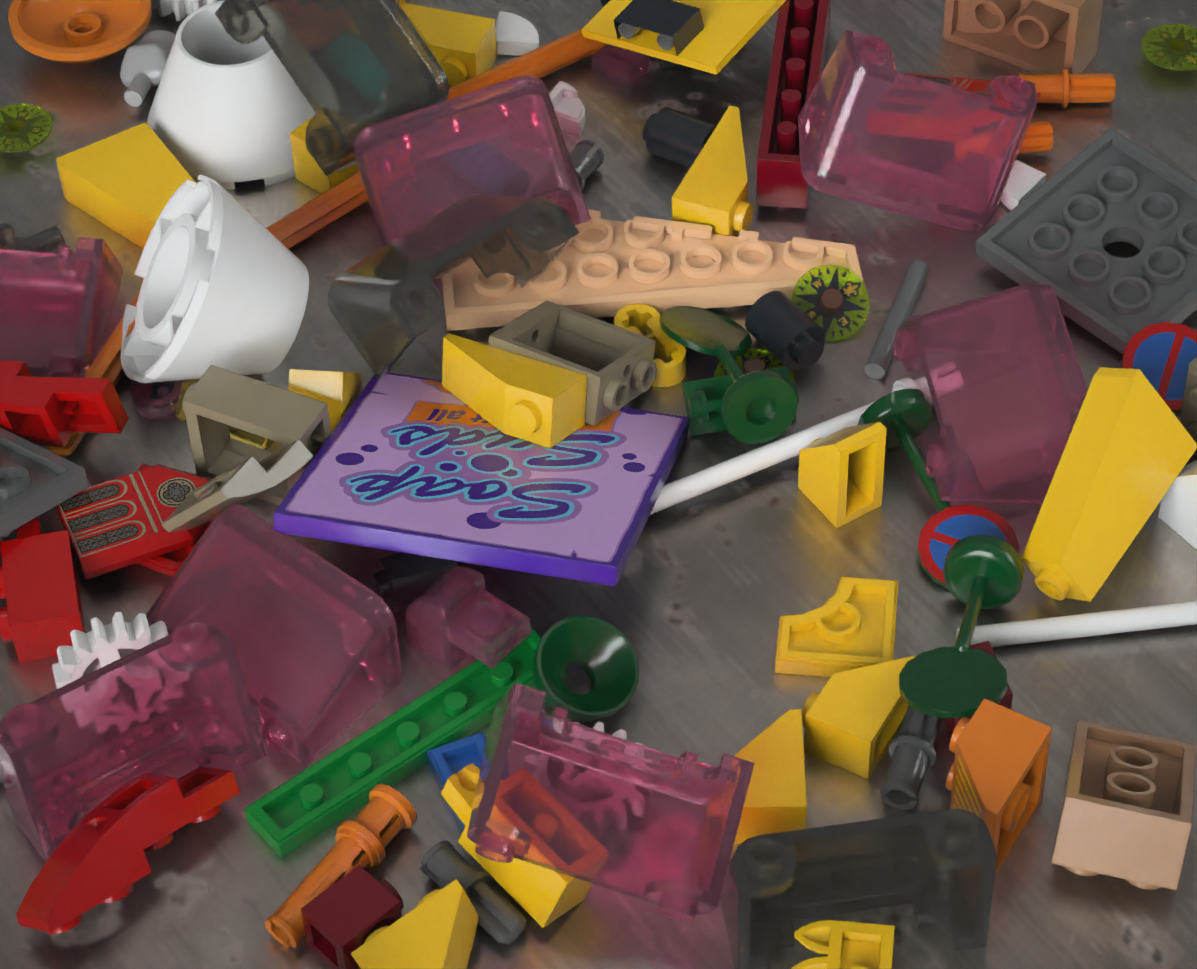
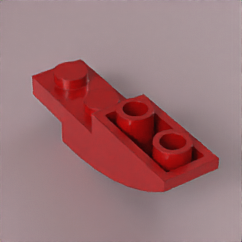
M0 361V427L36 445L65 447L73 432L121 434L129 419L111 379L34 377L31 375L25 361Z
M199 766L177 780L173 776L143 772L117 789L92 809L68 833L47 859L30 885L16 913L19 925L45 931L49 934L63 933L79 925L83 920L82 914L96 905L112 903L130 894L133 891L132 884L152 872L144 852L154 851L167 845L174 838L173 832L186 824L199 823L216 816L222 810L220 804L240 793L232 770Z

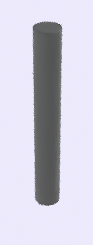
M916 259L909 263L865 365V373L871 378H883L929 271L928 265L921 260Z

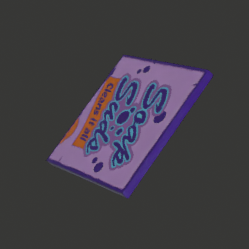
M376 371L275 510L274 531L616 586L688 436L690 417L622 407L597 425L593 426L585 423L583 427L552 448H547L503 434L442 386V380Z

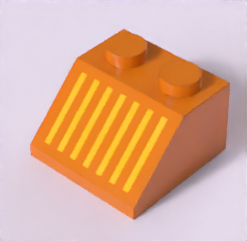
M984 698L972 718L962 717L954 729L949 750L955 753V761L948 773L945 787L952 791L949 817L977 885L989 890L1042 804L1052 727Z

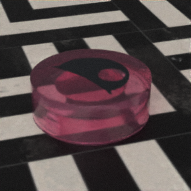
M133 380L130 387L135 410L140 415L153 419L165 418L177 413L182 408L183 398L186 393L183 380L141 383Z

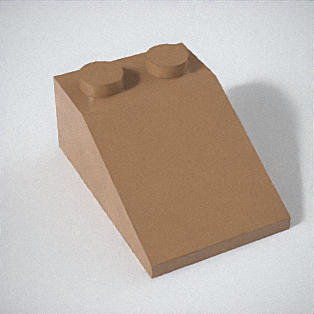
M945 0L942 39L1036 74L1061 73L1062 69H1068L1069 74H1081L1097 55L1103 0Z
M1077 720L1056 830L1052 863L1065 866L1069 871L1082 876L1103 874L1126 879L1130 884L1142 889L1155 890L1163 887L1177 890L1192 826L1196 744Z

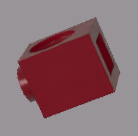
M360 865L356 866L301 908L307 945L332 969H360L350 953L363 945L368 936L374 931L390 926L402 917L401 910L404 908L401 896L387 880L379 879L377 881Z

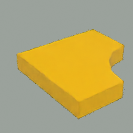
M841 577L836 593L822 606L803 614L780 616L775 673L831 677L834 673L893 660L899 580Z

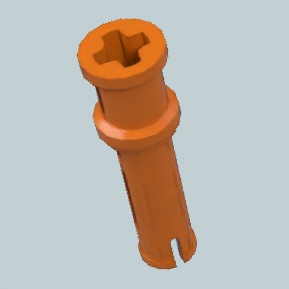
M385 784L375 785L369 793L370 801L353 820L342 822L336 831V844L295 888L283 904L265 920V927L274 939L288 948H296L300 940L305 936L301 908L356 866L360 865L363 869L378 866L386 856L385 848L401 829H410L418 819L417 812L413 805L399 791Z

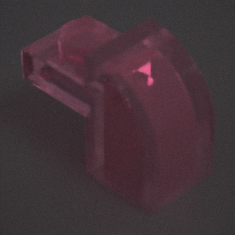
M458 566L448 570L408 606L405 615L408 643L449 670L456 667L469 654L493 669L531 634L530 618L485 590L484 575L468 567Z

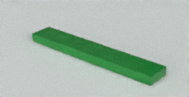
M529 626L245 807L248 823L281 858L285 857L370 801L369 793L375 785L385 784L392 787L428 764L427 750L471 736L537 693L538 689L533 678L532 664L535 650L542 637ZM567 667L562 669L561 677L567 673Z

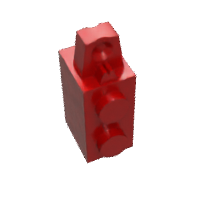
M38 516L17 528V539L0 542L2 565H0V600L6 599L7 607L0 608V634L3 642L13 641L19 663L58 656L56 651L58 646H73L70 636L72 630L75 629L86 633L77 565L68 530L43 534Z

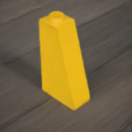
M146 122L56 158L63 195L66 200L142 249H144L159 215L171 196L186 180L195 182Z
M1099 367L1094 374L1022 554V561L1036 577L1034 580L1036 586L1053 599L1063 600L1068 598L1092 601L1197 449V443L1140 369Z

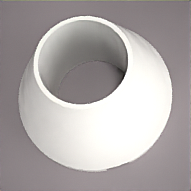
M224 0L195 10L180 24L149 111L147 124L196 183L199 182L197 180L198 175L212 178L224 189L235 190L234 182L264 179L265 186H269L295 177L290 133L322 109L326 108L341 114V107L332 86L276 10L268 5L251 0Z
M198 175V183L186 180L171 196L148 237L134 274L144 279L136 306L126 304L120 352L121 363L126 376L141 383L200 379L211 365L241 375L269 373L278 367L289 352L304 316L309 292V274L306 266L219 183L203 175ZM135 320L134 329L126 337L128 326Z

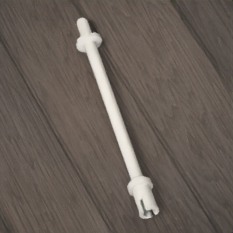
M949 364L943 366L942 369L914 380L909 377L897 380L893 384L891 393L907 388L919 389L926 394L931 407H934L936 401L964 392V383L960 373L949 377V375L956 372L955 366ZM874 402L664 485L650 515L798 456L799 450L808 446L812 441L824 438L845 427L856 426L860 416Z

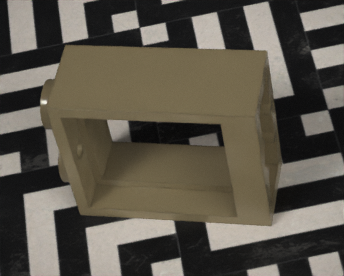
M547 300L489 335L488 345L588 375L585 423L593 426L615 411H619L641 393L646 392L651 387L657 370L656 363L653 362L655 340Z
M214 365L207 369L197 383L190 385L183 398L182 409L186 416L190 437L189 446L193 453L196 475L214 479L251 456L259 463L274 454L273 452L232 439L229 426L279 442L282 445V449L298 439L303 443L313 457L292 476L255 497L278 506L331 435L327 403Z

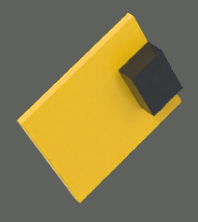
M610 0L581 30L583 37L717 75L786 0Z

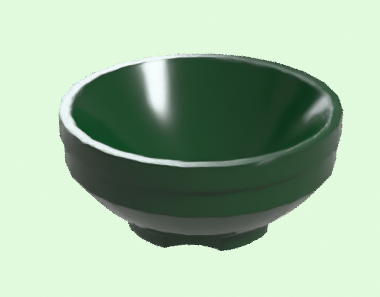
M571 616L552 625L540 639L532 664L534 682L546 703L559 714L582 722L606 719L621 710L632 698L639 683V663L632 644L615 626L600 618L591 616ZM574 666L586 672L591 683L590 692L574 694L566 689L561 679L562 669Z

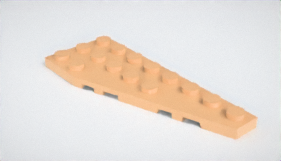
M544 203L436 211L447 331L505 326L546 300L593 318L615 317L619 309L635 303L649 305L659 313L675 306L708 309L753 305L760 297L772 291H781L792 301H800L803 299L794 295L817 294V291L811 287L812 278L810 273L814 277L821 278L824 281V285L828 287L837 268L839 290L845 286L847 281L861 283L858 289V296L862 295L863 278L856 247L852 244L793 237L792 241H786L785 243L759 240V232L740 230L739 237L713 234V226L642 216H634L633 220L622 222L601 219V211L582 209L580 216L556 213L555 205Z

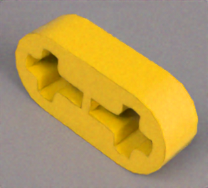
M635 303L626 305L615 314L614 325L642 336L641 332L647 331L645 337L656 341L654 355H657L658 359H654L653 362L656 363L657 370L651 386L666 388L681 382L686 375L685 347L671 339L661 329L659 322L661 315L656 309L646 304Z

